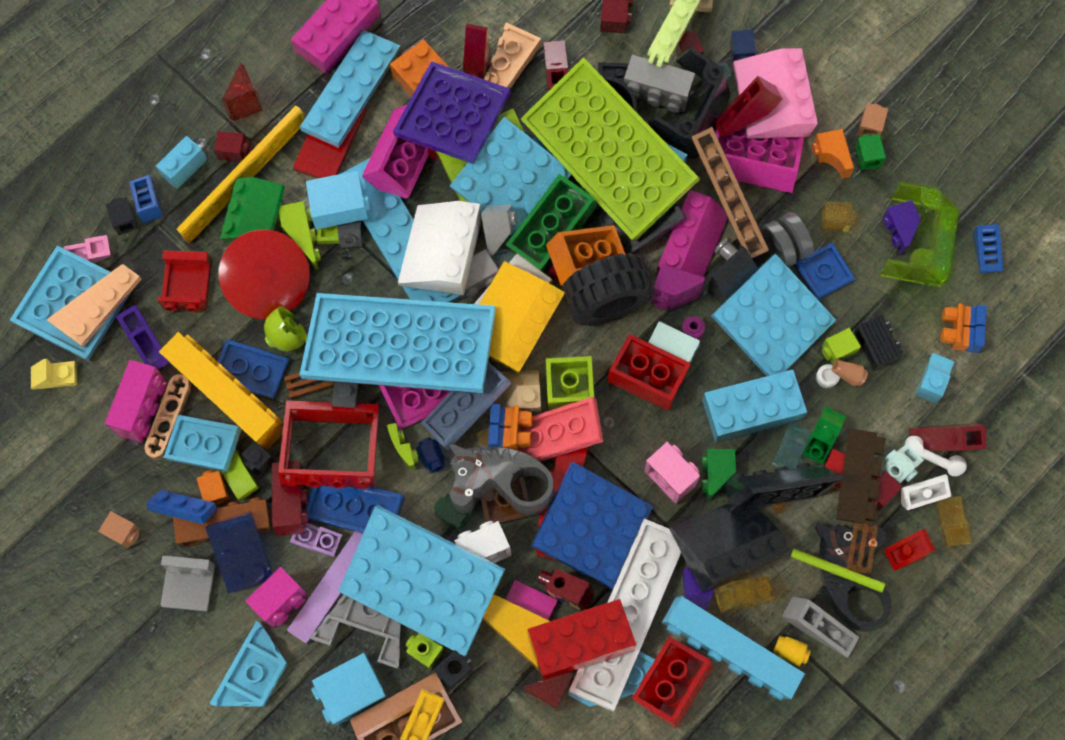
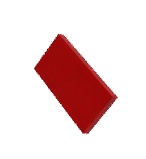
M366 107L339 148L308 134L294 163L293 170L317 179L338 175L365 116Z

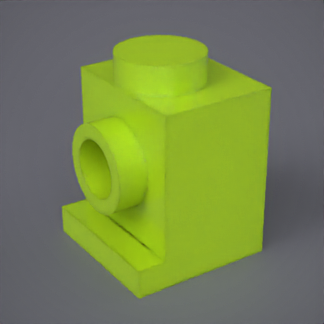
M420 633L417 636L412 634L405 645L408 647L406 653L430 670L444 652L442 646ZM421 644L427 646V650L423 653L418 651V647Z

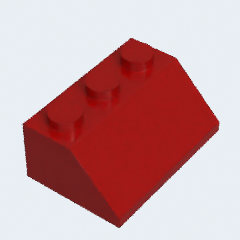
M629 334L609 370L607 382L669 411L691 363Z
M669 636L631 699L658 719L677 729L714 668L712 661Z

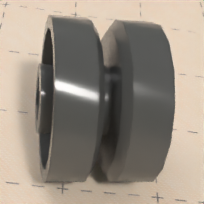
M789 212L781 216L778 222L773 220L761 227V234L769 249L770 257L776 254L787 267L796 264V259L802 261L813 255L814 247L810 234L802 220L795 213Z

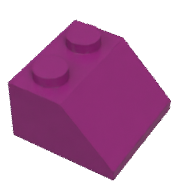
M661 264L654 284L651 304L660 310H674L700 298L705 277Z

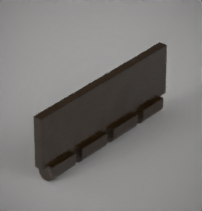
M849 428L842 472L843 479L841 480L836 514L837 520L865 524V520L875 521L877 504L868 502V500H878L880 481L873 480L871 477L881 478L883 459L874 457V455L883 456L886 439L877 437L876 432Z

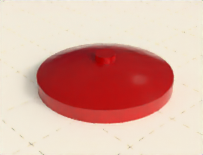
M255 230L241 235L228 246L220 261L219 283L225 298L237 311L251 318L267 319L268 315L280 306L292 311L303 299L309 285V265L305 254L295 241L277 231Z

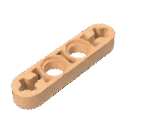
M182 374L174 375L170 379L145 443V452L154 460L164 457L177 416L182 415L191 391V382ZM182 381L185 387H180L178 391L175 385L176 383L180 384ZM170 401L178 402V408L173 412H169L166 409ZM162 422L170 423V429L166 433H160L158 430ZM157 435L160 438H164L165 441H163L162 439H160L159 441L155 436ZM158 444L161 447V450L156 451L154 454V451L151 448L152 446L156 447Z

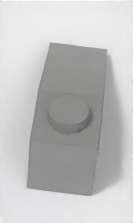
M793 596L782 615V618L797 629L846 658L850 656L859 639L856 634L809 599Z

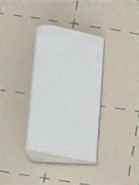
M946 474L903 487L901 490V503L906 510L952 497Z

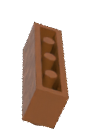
M252 498L249 500V503L240 504V502L227 503L226 507L217 508V511L204 524L173 517L175 541L181 548L273 532L270 504L266 499L263 500V498Z

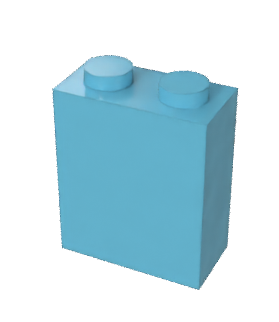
M358 171L306 181L311 217L316 230L368 219L367 210H370L368 196L364 197L363 192L367 191L364 178L360 179Z
M365 653L312 680L315 686L311 688L313 695L317 701H322L325 707L322 713L327 723L332 722L335 726L388 699Z

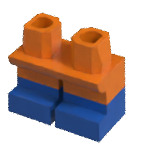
M959 303L956 308H944L942 311V322L953 323V329L943 328L941 330L940 342L952 344L951 349L979 353L985 343L984 326L986 325L987 306L977 305L976 307H969Z
M492 403L488 446L517 451L518 448L531 447V432H520V426L532 427V412L521 411L519 405L510 408Z

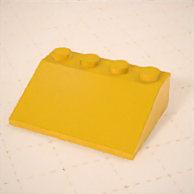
M504 261L479 305H492L496 307L489 357L512 371L519 373L565 292Z

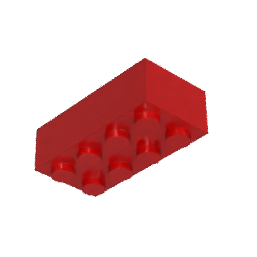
M620 599L527 629L528 638L543 681L633 652L636 649V642Z

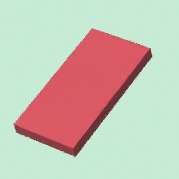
M590 397L533 416L532 427L520 426V432H531V447L518 448V451L528 454L540 462L603 442L596 399Z

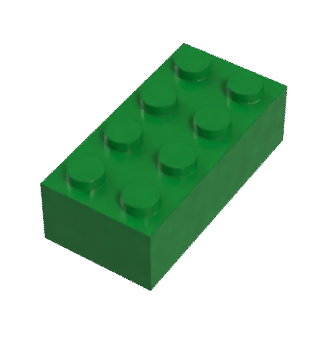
M559 174L505 245L512 253L518 254L546 275L553 266L546 244L558 232L580 230L598 204L594 197Z

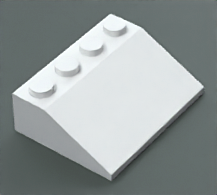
M452 201L418 205L398 285L464 295L482 221L480 204Z

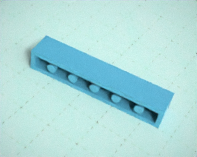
M683 596L675 598L662 623L668 626L666 628L667 631L678 637L680 634L688 639L687 643L696 649L702 647L707 650V655L717 662L721 660L729 664V670L738 675L743 673L750 677L748 681L759 688L764 686L770 690L769 695L780 701L782 699H792L805 675L799 669Z

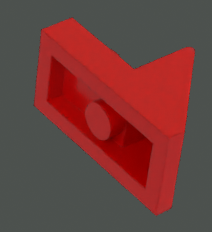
M922 529L887 547L884 551L894 571L925 558L926 555L936 551L926 530Z

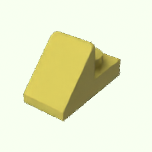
M43 359L31 367L32 390L77 385V363L75 361L51 363L48 359Z

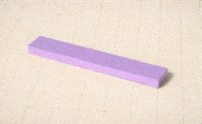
M353 533L287 629L289 633L304 643H309L313 632L319 628L324 618L342 595V593L338 592L363 534Z

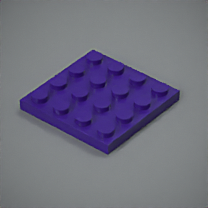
M431 61L393 133L399 138L474 164L511 94L510 88Z

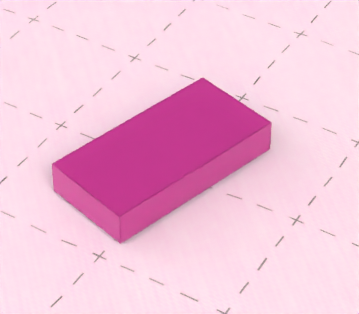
M516 580L505 599L547 620L550 619L558 600Z

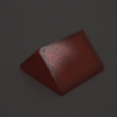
M243 64L239 65L222 98V103L232 121L263 111Z
M570 672L524 686L526 696L557 712L572 684V674Z

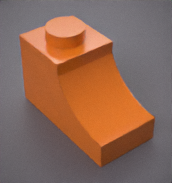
M843 129L817 134L814 143H812V151L814 156L817 155L819 163L825 162L832 165L839 172L841 179L849 178L854 167Z

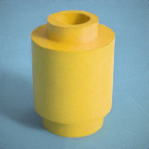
M779 636L773 654L788 663L800 667L801 663H807L811 651L807 649L808 644L789 636Z

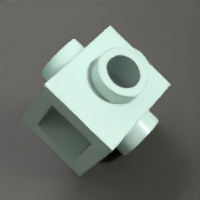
M906 444L900 450H893L886 456L885 460L887 463L882 467V470H886L899 484L904 480L909 482L918 474L915 469L924 459Z

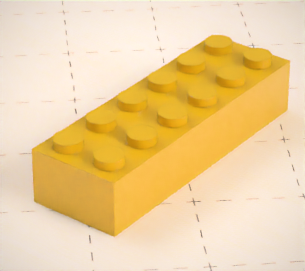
M177 332L159 351L160 354L264 449L268 450L283 434V427L280 426L283 421L269 408L264 411L267 406L188 334L183 337Z

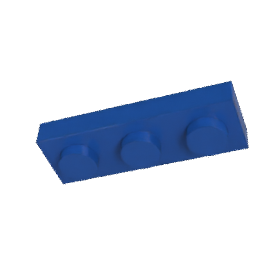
M164 490L157 492L146 503L148 511L199 524H204L217 511L216 505L213 502Z

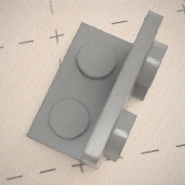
M162 556L161 566L166 568L161 606L163 608L208 611L215 565L210 560Z

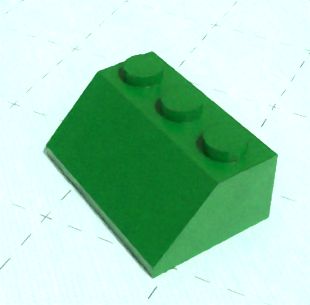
M254 177L236 179L220 239L230 245L235 239L251 231H274L285 186Z

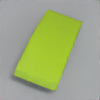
M396 423L387 425L398 455L411 471H415V463L419 462L417 450H412L410 443L401 444L405 443L403 429H398Z
M235 449L228 472H221L237 499L241 501L256 491L259 486L252 472L244 464L239 451Z

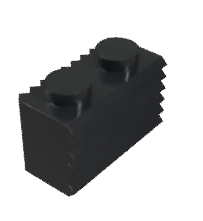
M882 315L857 325L854 333L874 371L900 360L903 348L898 340H894L891 334L893 333L892 326L888 320H884Z

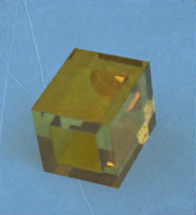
M825 201L822 209V231L848 232L856 220V212L852 211V203Z

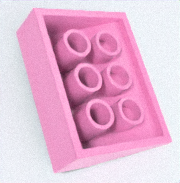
M802 48L778 49L733 62L739 95L757 76H760L774 84L783 98L769 115L745 127L747 138L809 137L818 123Z

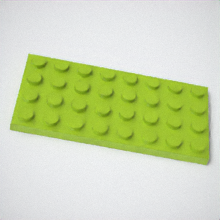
M584 57L521 118L524 124L634 242L700 180Z

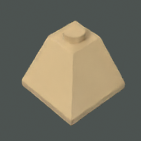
M539 370L520 371L519 373L514 371L501 372L511 384L495 400V404H501V407L510 408L519 405L521 411L532 412V415L541 414Z

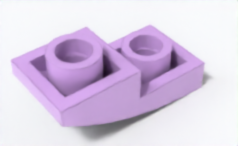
M308 524L305 525L304 534L292 535L290 543L334 557L342 534Z

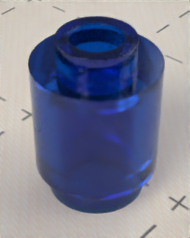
M431 437L421 440L416 450L424 468L428 469L429 473H435L446 467V458L436 439L432 440Z

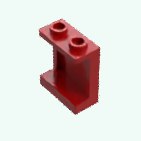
M163 251L162 259L165 262L162 296L158 297V303L167 311L186 309L189 312H199V310H207L212 259L208 252Z

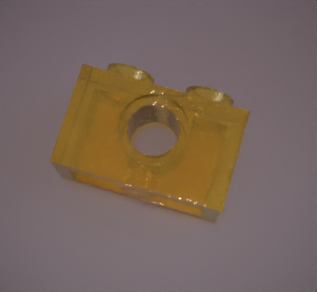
M768 576L733 581L714 589L721 613L757 607L775 599Z

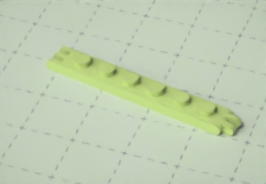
M701 0L675 1L649 48L647 55L650 58L648 63L653 64L655 59H658L656 66L661 68L663 62H669Z

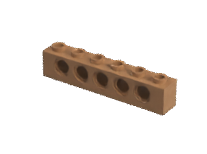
M711 127L692 136L691 139L741 247L744 246L747 249L751 258L769 251L713 128Z

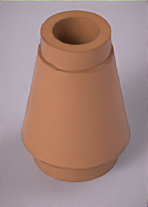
M836 360L831 369L833 373L852 386H862L868 375V371L864 369V366Z

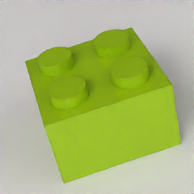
M592 356L546 358L548 410H554L594 397Z

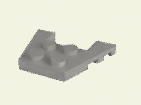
M344 594L330 614L324 618L323 623L310 637L313 641L332 647L339 625L342 623L386 638L377 662L399 670L401 623Z

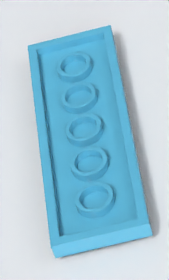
M362 30L300 126L301 131L339 148L390 68V63L400 53V45Z

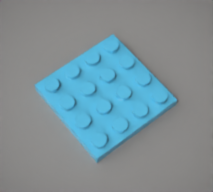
M503 117L487 138L475 163H467L449 187L466 201L480 204L481 212H483L486 206L512 204L513 212L517 213L518 219L517 225L509 234L512 236L556 177L561 174L568 179L571 173L559 160Z
M56 246L10 321L89 361L128 296L88 343L81 347L49 323L47 319L111 272Z
M776 254L772 255L711 315L766 376L785 372L836 321Z

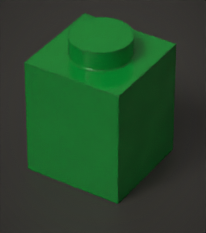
M880 134L862 135L857 139L854 147L860 171L882 167L886 156Z

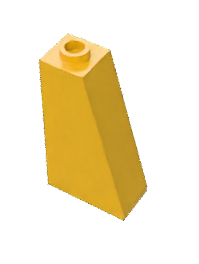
M494 595L483 620L539 670L528 638L527 629L550 621Z

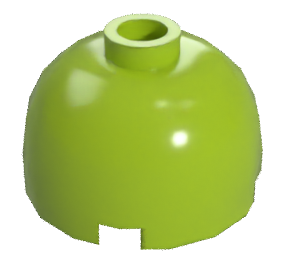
M283 306L273 310L268 315L264 323L265 341L271 348L276 347L284 352L294 351L304 345L308 336L301 323L297 326L293 321L295 316Z

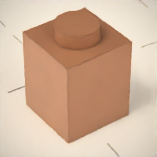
M867 103L857 136L861 137L865 134H880L881 136L888 108H884L879 104Z
M110 511L98 532L128 549L130 545L137 541L140 528Z

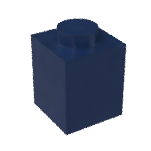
M753 30L732 31L730 38L732 64L734 61L755 56L756 49Z

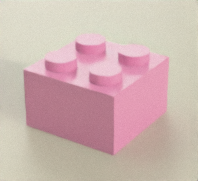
M666 442L646 460L644 472L677 505L697 486L700 475L698 474V468L692 462L687 463L681 457L683 454L677 446H671Z

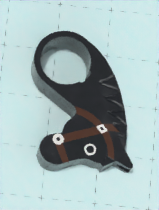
M819 522L816 523L815 530L820 538L818 558L874 579L861 568L860 564L865 560L868 553H876L884 546L887 536L881 527L871 525L851 530L840 526V524L828 528ZM820 569L826 596L837 615L847 625L857 631L869 632L876 630L885 622L891 611V598L885 588L883 592H879ZM865 589L875 593L883 604L882 617L873 622H863L856 619L850 613L847 604L848 596L852 593L851 591Z

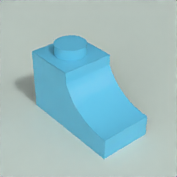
M932 353L915 395L937 404L943 397L951 377L950 372L954 361Z

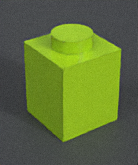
M848 328L825 339L822 345V353L826 360H830L833 364L836 360L844 361L856 355L861 346L851 329Z

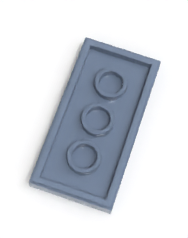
M488 361L483 393L451 391L421 424L446 450H449L450 445L458 441L508 388L511 382Z

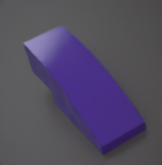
M136 305L116 316L144 364L156 367L158 370L170 363L159 353L162 346Z

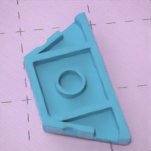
M258 621L255 622L209 703L212 706L264 707L287 667V661Z

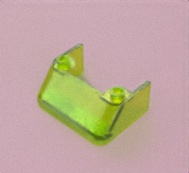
M899 181L892 200L903 202L912 200L914 204L935 210L930 249H916L910 257V263L887 259L880 272V276L931 286H942L950 277L959 210L952 201L935 187Z

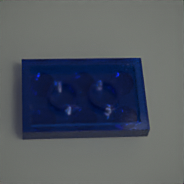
M252 511L205 527L228 594L263 583L273 574Z

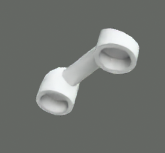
M910 436L906 439L905 445L908 444L923 459L947 469L949 475L959 476L966 471V460L962 456L955 455L946 459L924 449V442L920 437Z

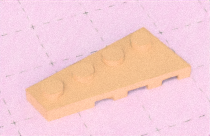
M505 23L504 33L498 41L497 51L491 59V66L489 72H486L484 80L511 89L541 46V38Z
M122 264L49 317L47 321L81 347H84L141 281V278Z

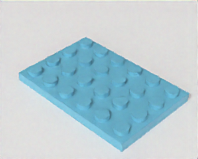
M377 505L371 514L338 592L466 656L505 569Z

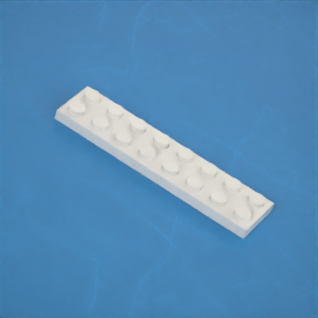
M644 518L607 602L621 600L636 642L635 651L578 669L569 693L614 712L681 555V551L668 528Z

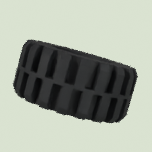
M627 253L626 255L617 254V256L599 259L590 265L582 267L581 270H577L564 283L563 292H565L564 297L573 320L583 326H594L595 324L600 325L608 321L617 320V318L627 316L629 313L638 310L639 307L644 306L653 296L654 285L643 259L636 254Z

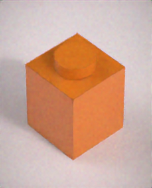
M209 470L197 478L202 500L213 502L216 506L231 502L224 476L220 471Z

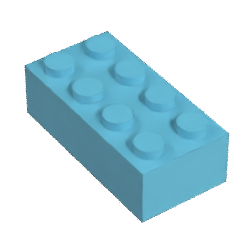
M793 370L705 392L702 399L715 443L801 421L807 414Z

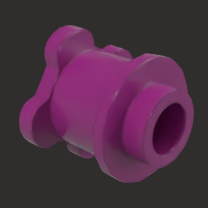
M696 316L688 317L682 324V333L699 340L701 343V335L705 330L704 322Z

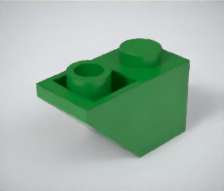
M825 406L802 455L823 465L844 424L846 416Z
M707 449L705 456L701 457V469L706 470V479H702V493H706V500H712L724 487V484L731 479V476L735 475V449Z

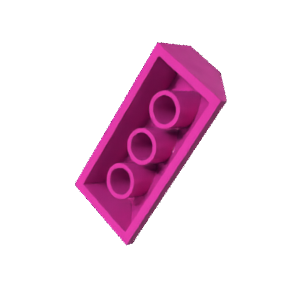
M407 105L393 110L362 174V177L377 190L403 198H409L429 155L427 147L399 138L393 133Z
M689 190L682 207V211L687 219L673 228L657 266L656 276H658L661 264L704 277L728 219L725 210L711 197Z

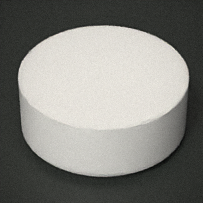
M830 364L821 366L816 374L817 383L823 388L836 386L840 379L838 375L832 372V365Z

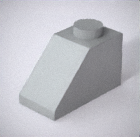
M512 204L486 206L481 213L487 250L490 256L495 254L517 225V213L513 212Z

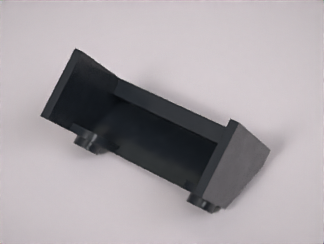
M690 47L677 58L676 62L695 73L710 85L694 120L690 117H682L676 122L675 126H672L660 117L655 116L647 124L665 143L687 154V158L695 159L699 154L691 137L711 127L713 130L715 129V122L722 115L730 99L731 92L722 67Z

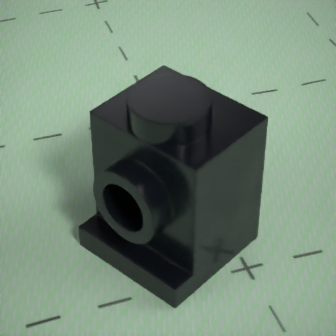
M256 441L242 453L246 458L244 464L259 478L272 467V463H276Z

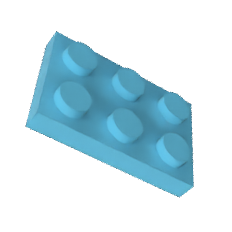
M178 415L163 458L168 461L228 472L242 429L235 425Z

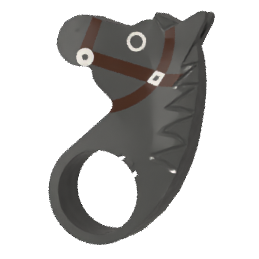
M454 444L450 445L454 456L450 466L451 470L455 473V481L450 492V498L457 512L469 513L475 506V499L483 496L491 488L496 489L519 513L536 515L549 508L554 498L553 478L548 469L535 458L508 448L483 446L463 449ZM522 476H536L547 483L548 489L540 499L526 502L518 499L512 493L515 481Z

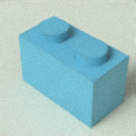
M186 136L156 167L161 176L178 190L208 159L202 148Z

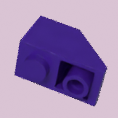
M912 200L887 208L882 219L884 227L887 230L889 229L892 235V244L895 249H898L900 255L905 254L921 220Z

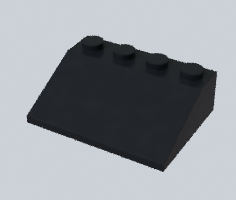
M803 463L797 465L794 469H788V466L776 468L775 472L769 473L766 470H759L749 476H745L744 473L731 476V479L724 486L730 511L732 512L818 498L840 482L843 477L842 474L821 465L810 466V463Z
M728 503L669 528L702 593L776 561L790 551L780 530L758 507L731 512Z

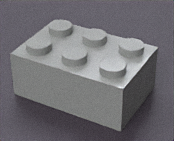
M632 55L624 77V83L632 90L635 100L646 101L649 105L655 107L659 105L667 107L669 111L675 113H684L692 90L695 73L662 64L660 68L656 66V61L650 64L648 63L649 59Z

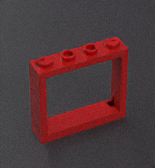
M286 401L278 470L280 484L290 487L308 485L314 488L320 486H332L334 488L356 487L358 489L374 488L379 404L356 403L355 408L334 407L332 402ZM294 421L371 424L368 471L289 469Z

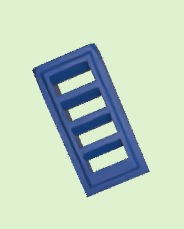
M147 175L130 181L136 212L142 223L162 217L161 206L151 176ZM148 185L147 188H144V189H141V190H138V191H137V189L142 188V187Z
M999 224L977 226L973 231L979 272H1002L1003 261ZM983 243H992L993 245L984 246ZM984 252H994V254L984 255ZM995 260L996 264H985V261Z

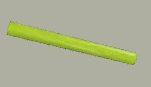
M795 548L792 551L791 557L883 592L885 587L883 582Z

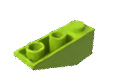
M304 201L280 206L279 216L285 235L295 241L302 249L309 263L316 270L319 269L318 261H321L319 248L314 246L317 236L315 228L310 226V221H313L310 208H306Z

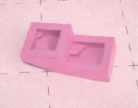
M107 235L87 238L85 243L64 246L65 250L92 263L111 257Z

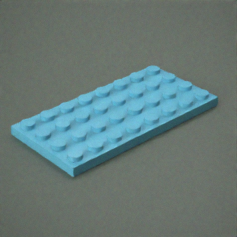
M317 293L299 375L301 379L483 393L496 307L492 305Z

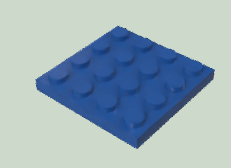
M572 462L569 464L531 546L613 590L644 518L648 519L653 506Z

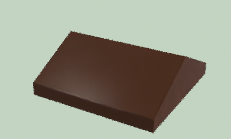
M522 476L515 481L512 493L518 499L529 502L524 477ZM494 488L489 489L480 497L486 522L493 521L495 523L499 521L500 523L531 516L516 511Z

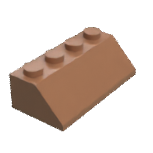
M436 672L350 719L358 740H400L421 689H425L445 699L427 740L439 736L462 723Z

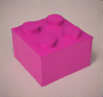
M280 567L246 600V603L267 624L274 628L276 625L278 627L281 626L288 619L289 616L287 614L294 608L298 609L306 601L305 597L308 594Z

